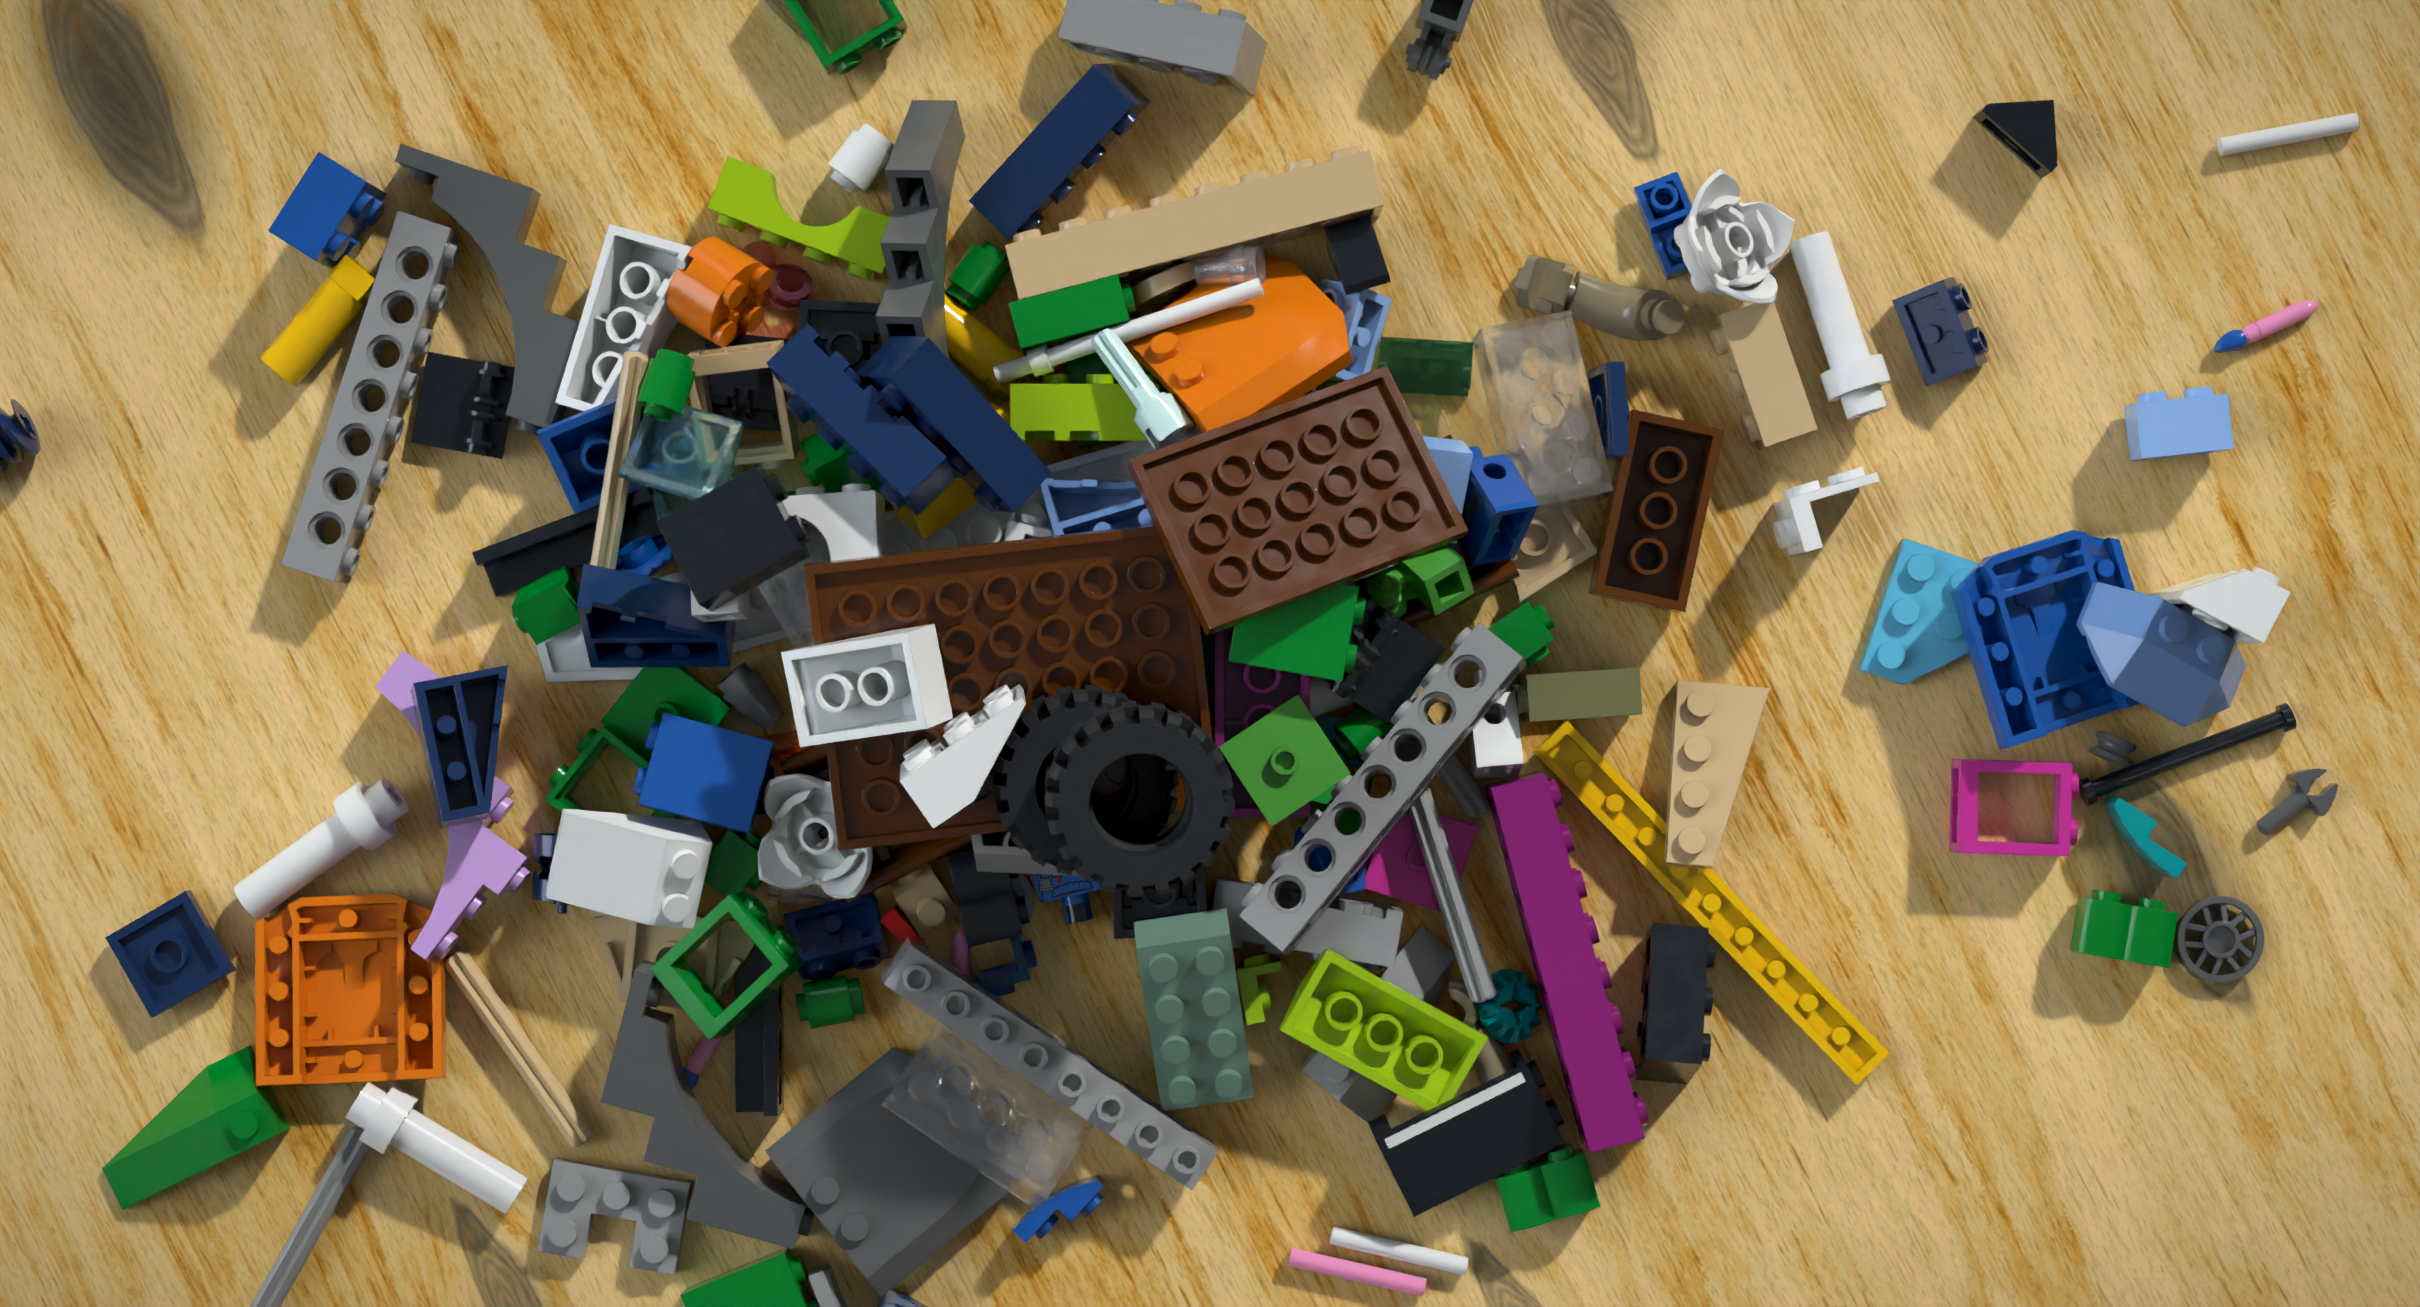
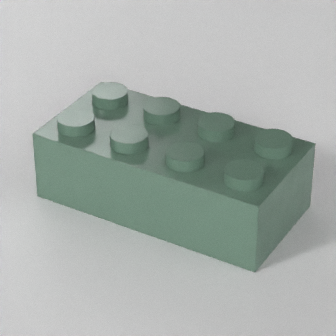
M1227 908L1134 922L1136 952L1162 1112L1254 1098Z

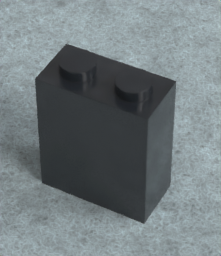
M754 466L656 521L698 604L709 611L717 609L810 557L804 544L810 540L809 534L796 514L792 517L789 516L782 502L788 499V495L775 473L768 476L758 466Z

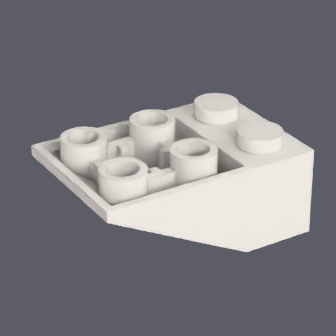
M1020 684L1011 690L1007 685L999 687L983 699L985 706L982 710L971 717L967 712L958 715L943 727L945 733L941 738L932 744L927 739H924L903 754L905 761L900 765V782L933 829L975 800L1026 705L1024 689Z

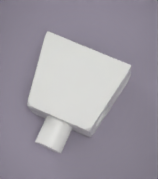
M1481 670L1473 672L1475 686L1481 680ZM1503 692L1487 712L1497 715L1500 723L1490 724L1483 717L1468 735L1471 776L1474 780L1518 776L1524 764L1515 692Z

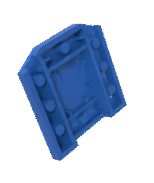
M2075 530L2047 537L1983 558L1951 592L1999 749L2010 748L2046 736L2049 732L2118 709L2141 704L2107 685L2091 654L2086 636H2082L2076 625L2092 583L2100 582L2135 591L2119 539L2093 537L2085 532Z

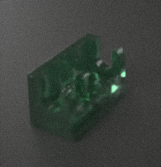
M1380 337L1377 369L1384 366L1388 367L1400 393L1468 397L1471 386L1474 342Z

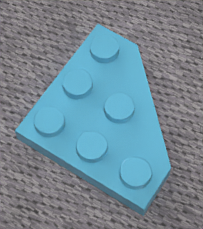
M1906 538L1902 539L1858 670L1905 685L1969 653L1951 592L1979 563Z

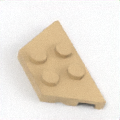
M587 909L589 919L594 920L603 945L600 948L605 962L613 971L612 981L621 1002L627 1001L634 970L643 959L657 963L692 930V928L646 925ZM697 915L694 927L706 916ZM728 919L686 961L721 1001L756 944L735 919ZM664 987L658 1006L682 1008Z

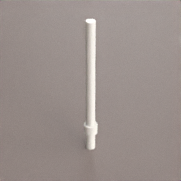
M1256 278L1110 327L1109 329L1114 330L1121 341L1125 343L1265 296L1260 279ZM1101 331L1051 348L1042 345L1027 350V356L994 366L993 370L996 380L999 384H1003L1032 373L1035 377L1053 372L1056 365L1095 353L1096 351L1091 345V340Z

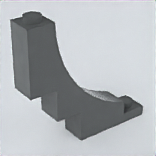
M912 100L885 168L894 208L880 242L889 282L875 317L883 344L891 336L929 337L949 359L944 296L945 247L952 186L965 134L957 100Z
M401 144L395 162L407 168L405 176L428 185H433L434 179H438L431 200L448 212L471 235L484 252L498 277L510 311L515 340V371L506 415L518 419L516 429L538 436L537 430L563 419L566 406L557 404L555 401L579 326L578 321L550 312L567 261L560 256L525 245L541 194L531 187Z
M643 959L634 970L601 1102L655 1117L643 1161L697 1176L686 1217L687 1220L794 1249L800 1235L809 1236L815 1214L808 1208V1205L792 1185L766 1173L734 1149L716 1130L701 1109L689 1086L680 1060L676 1041L674 1014L650 1008L658 1007L664 985L650 970L656 963Z

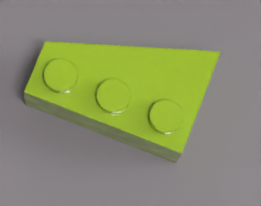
M1070 374L1042 375V384H1010V427L1022 440L1148 441L1134 421L1137 408L1121 385L1114 384L1113 374H1086V384H1070ZM1146 374L1160 393H1169L1161 384H1158V380L1152 374Z

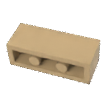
M1775 303L1751 304L1716 317L1714 319L1716 328L1710 330L1712 341L1718 355H1726L1731 370L1725 374L1726 381L1734 399L1740 398L1746 415L1740 417L1748 442L1755 441L1758 450L1817 430L1818 428Z

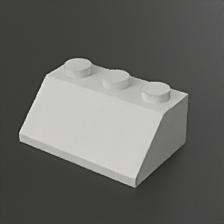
M2254 567L2252 571L2241 568L2240 571L2228 570L2226 573L2205 575L2148 593V595L2164 599L2234 639L2237 644H2253L2265 642L2291 592L2277 586L2280 578L2266 570Z

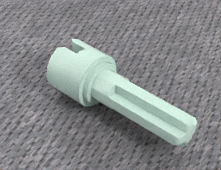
M1106 328L1093 337L1091 340L1092 347L1137 408L1134 421L1153 448L1157 450L1177 443L1188 435L1187 427L1194 426L1190 417L1172 393L1166 394V392L1160 393L1116 332Z

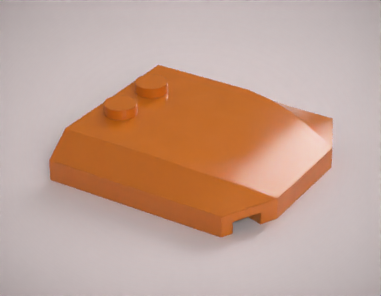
M1248 249L1149 314L1256 278L1260 279L1265 296L1124 343L1143 371H1149L1169 393L1174 395L1179 404L1188 412L1194 427L1200 434L1300 398L1353 363L1348 339L1349 334L1343 312L1293 262Z
M394 893L301 897L288 904L287 908L269 918H263L255 922L256 1086H305L446 1078L445 957L441 959L436 955L429 962L410 949L430 918L432 910Z

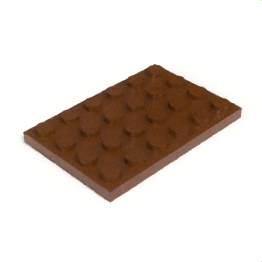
M1387 366L1129 460L1127 466L1206 636L1464 538L1468 532L1467 526Z

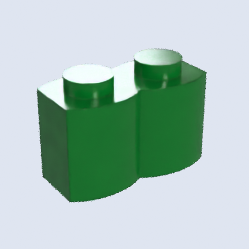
M2094 889L2092 898L2078 897L2070 951L2165 968L2170 967L2178 913L2165 911V901L2138 897L2137 906L2120 903L2121 894Z
M1572 1144L1560 1145L1547 1151V1158L1534 1162L1527 1161L1495 1177L1511 1232L1529 1229L1556 1219L1578 1215L1600 1207L1583 1148L1574 1150Z

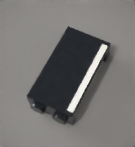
M1517 1049L1510 1052L1516 1068L1394 1128H1391L1385 1114L1368 1122L1374 1138L1414 1217L1564 1144L1557 1127L1565 1124L1553 1098L1546 1102L1544 1101L1539 1089L1546 1086V1083L1534 1060L1526 1064Z

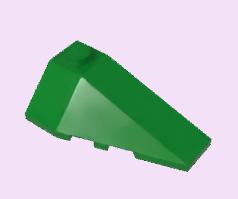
M251 1045L203 1069L102 1168L122 1210L290 1129V1125L271 1086H256V1055Z

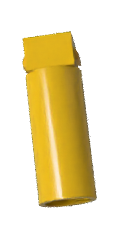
M345 254L340 262L333 267L327 279L262 354L261 360L279 376L297 387L364 306L367 305L376 276L357 260Z
M944 291L948 354L989 388V391L995 393L1003 401H1007L1010 398V384H1020L1027 376L999 384L993 367L1024 357L1023 354L1009 346Z

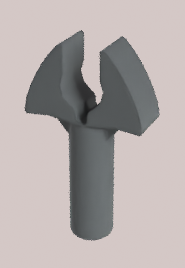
M2303 769L2288 774L2287 777L2294 783L2292 794L2256 822L2258 830L2262 834L2269 836L2304 808H2313L2317 815L2324 816L2335 799L2338 784L2330 783L2316 796L2307 795L2310 791L2311 782L2319 778L2327 770Z

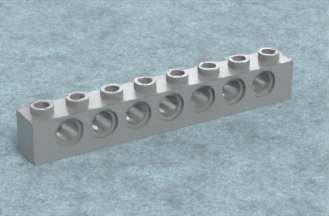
M397 211L281 565L339 583H345L347 575L351 577L354 575L361 556V551L356 549L361 532L366 533L369 530L375 515V506H372L371 502L376 487L380 489L383 487L389 473L390 463L385 461L390 444H397L403 431L404 418H401L400 414L405 399L410 401L413 398L418 385L419 375L414 372L419 356L425 357L432 343L433 330H430L429 326L434 312L439 313L442 310L447 297L448 287L443 284L448 269L456 267L461 255L462 243L458 241L460 233L452 228ZM418 256H426L429 262L428 272L420 279H412L409 273L410 263ZM410 299L414 305V315L408 322L399 324L395 318V308L401 301ZM395 343L400 351L399 360L392 367L385 368L380 360L381 351L386 345ZM381 387L385 393V403L379 410L371 412L366 405V396L371 389ZM366 431L371 440L370 448L365 454L357 456L351 447L352 439L358 432ZM351 475L356 482V490L351 498L343 500L337 493V484L343 476ZM335 518L341 525V536L335 543L328 544L323 537L322 530L327 521Z
M1478 623L1473 630L1466 627L1456 637L1450 646V650L1454 653L1444 666L1436 664L1429 670L1420 683L1424 690L1413 703L1407 700L1398 708L1390 720L1395 726L1383 740L1380 737H1376L1367 746L1360 757L1364 763L1354 776L1349 775L1336 784L1331 792V796L1335 799L1324 812L1318 809L1309 817L1301 829V832L1305 834L1294 849L1287 846L1274 860L1271 868L1275 872L1264 886L1261 883L1254 885L1242 900L1241 904L1245 909L1239 916L1283 953L1289 955L1527 664L1521 655L1482 624ZM1469 665L1479 667L1482 671V677L1476 686L1463 688L1458 685L1457 676L1462 668ZM1437 702H1446L1452 708L1450 719L1441 725L1429 723L1427 716L1429 708ZM1408 738L1420 740L1422 750L1417 759L1410 762L1399 759L1398 748L1404 740ZM1380 774L1388 775L1392 781L1390 792L1383 798H1372L1368 792V785L1371 779ZM1348 811L1359 812L1362 818L1360 829L1352 835L1341 834L1338 826L1340 817ZM1319 847H1327L1332 855L1331 864L1324 871H1312L1309 866L1310 854ZM1288 884H1298L1302 892L1299 904L1290 909L1283 908L1279 901L1280 891Z
M907 937L882 973L884 985L1189 1189L1193 1190L1218 1154V1150L1212 1140L1169 1111L1162 1112L1160 1105L910 937Z

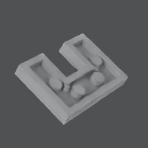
M555 1158L552 1164L537 1251L584 1259L587 1254L593 1214L632 1220L637 1222L629 1267L675 1275L679 1263L693 1181Z

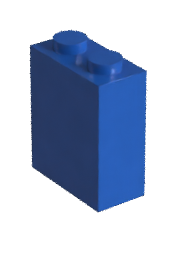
M663 713L661 723L653 721L651 724L646 749L653 750L648 768L640 766L633 794L640 795L638 804L641 807L750 835L775 747L774 742Z

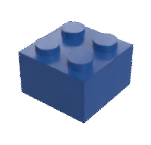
M318 152L268 231L314 261L333 269L345 254L351 258L356 256L360 248V242L357 240L366 226L372 227L381 217L385 209V204L382 201L387 194L346 167Z

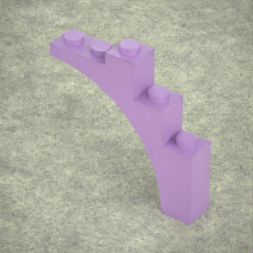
M403 650L375 688L402 711L420 736L411 695L413 683L441 677ZM494 776L491 808L487 819L448 827L449 848L443 883L430 918L410 948L429 962L436 955L441 959L444 958L459 938L453 932L464 918L471 921L480 912L487 901V898L482 895L487 888L502 898L508 891L516 894L531 874L526 869L531 860L487 829L491 821L499 824L514 804V801L510 799L514 790L496 776Z

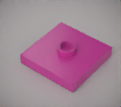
M1407 810L1371 854L1366 870V885L1364 888L1441 912ZM1438 814L1461 882L1478 826Z

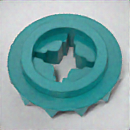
M1512 968L1493 972L1491 976L1497 992L1496 996L1478 1003V1013L1482 1025L1494 1039L1503 1043H1517L1531 1038L1533 1028L1541 1024L1537 1017L1538 1010L1544 1006L1537 1001L1536 991L1539 986L1528 981V973L1517 972ZM1509 1000L1518 1001L1520 1008L1513 1012L1512 1010H1507V1007H1501L1500 1003H1506Z

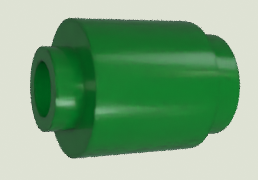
M986 240L981 246L972 242L947 279L950 283L944 291L975 312L981 303L986 305L1010 270L1003 263L1007 255Z
M658 349L656 357L650 358L637 399V403L645 407L643 412L645 416L667 423L671 422L672 416H683L696 372L692 370L695 362L693 358L668 349Z
M1359 706L1333 727L1337 737L1332 742L1347 761L1350 762L1355 758L1360 763H1364L1360 757L1367 746L1376 737H1380L1383 740L1395 725H1389L1362 706Z
M844 975L803 983L804 993L795 994L800 1022L809 1020L811 1029L855 1021L854 1016L865 1014L859 977L847 979V976Z

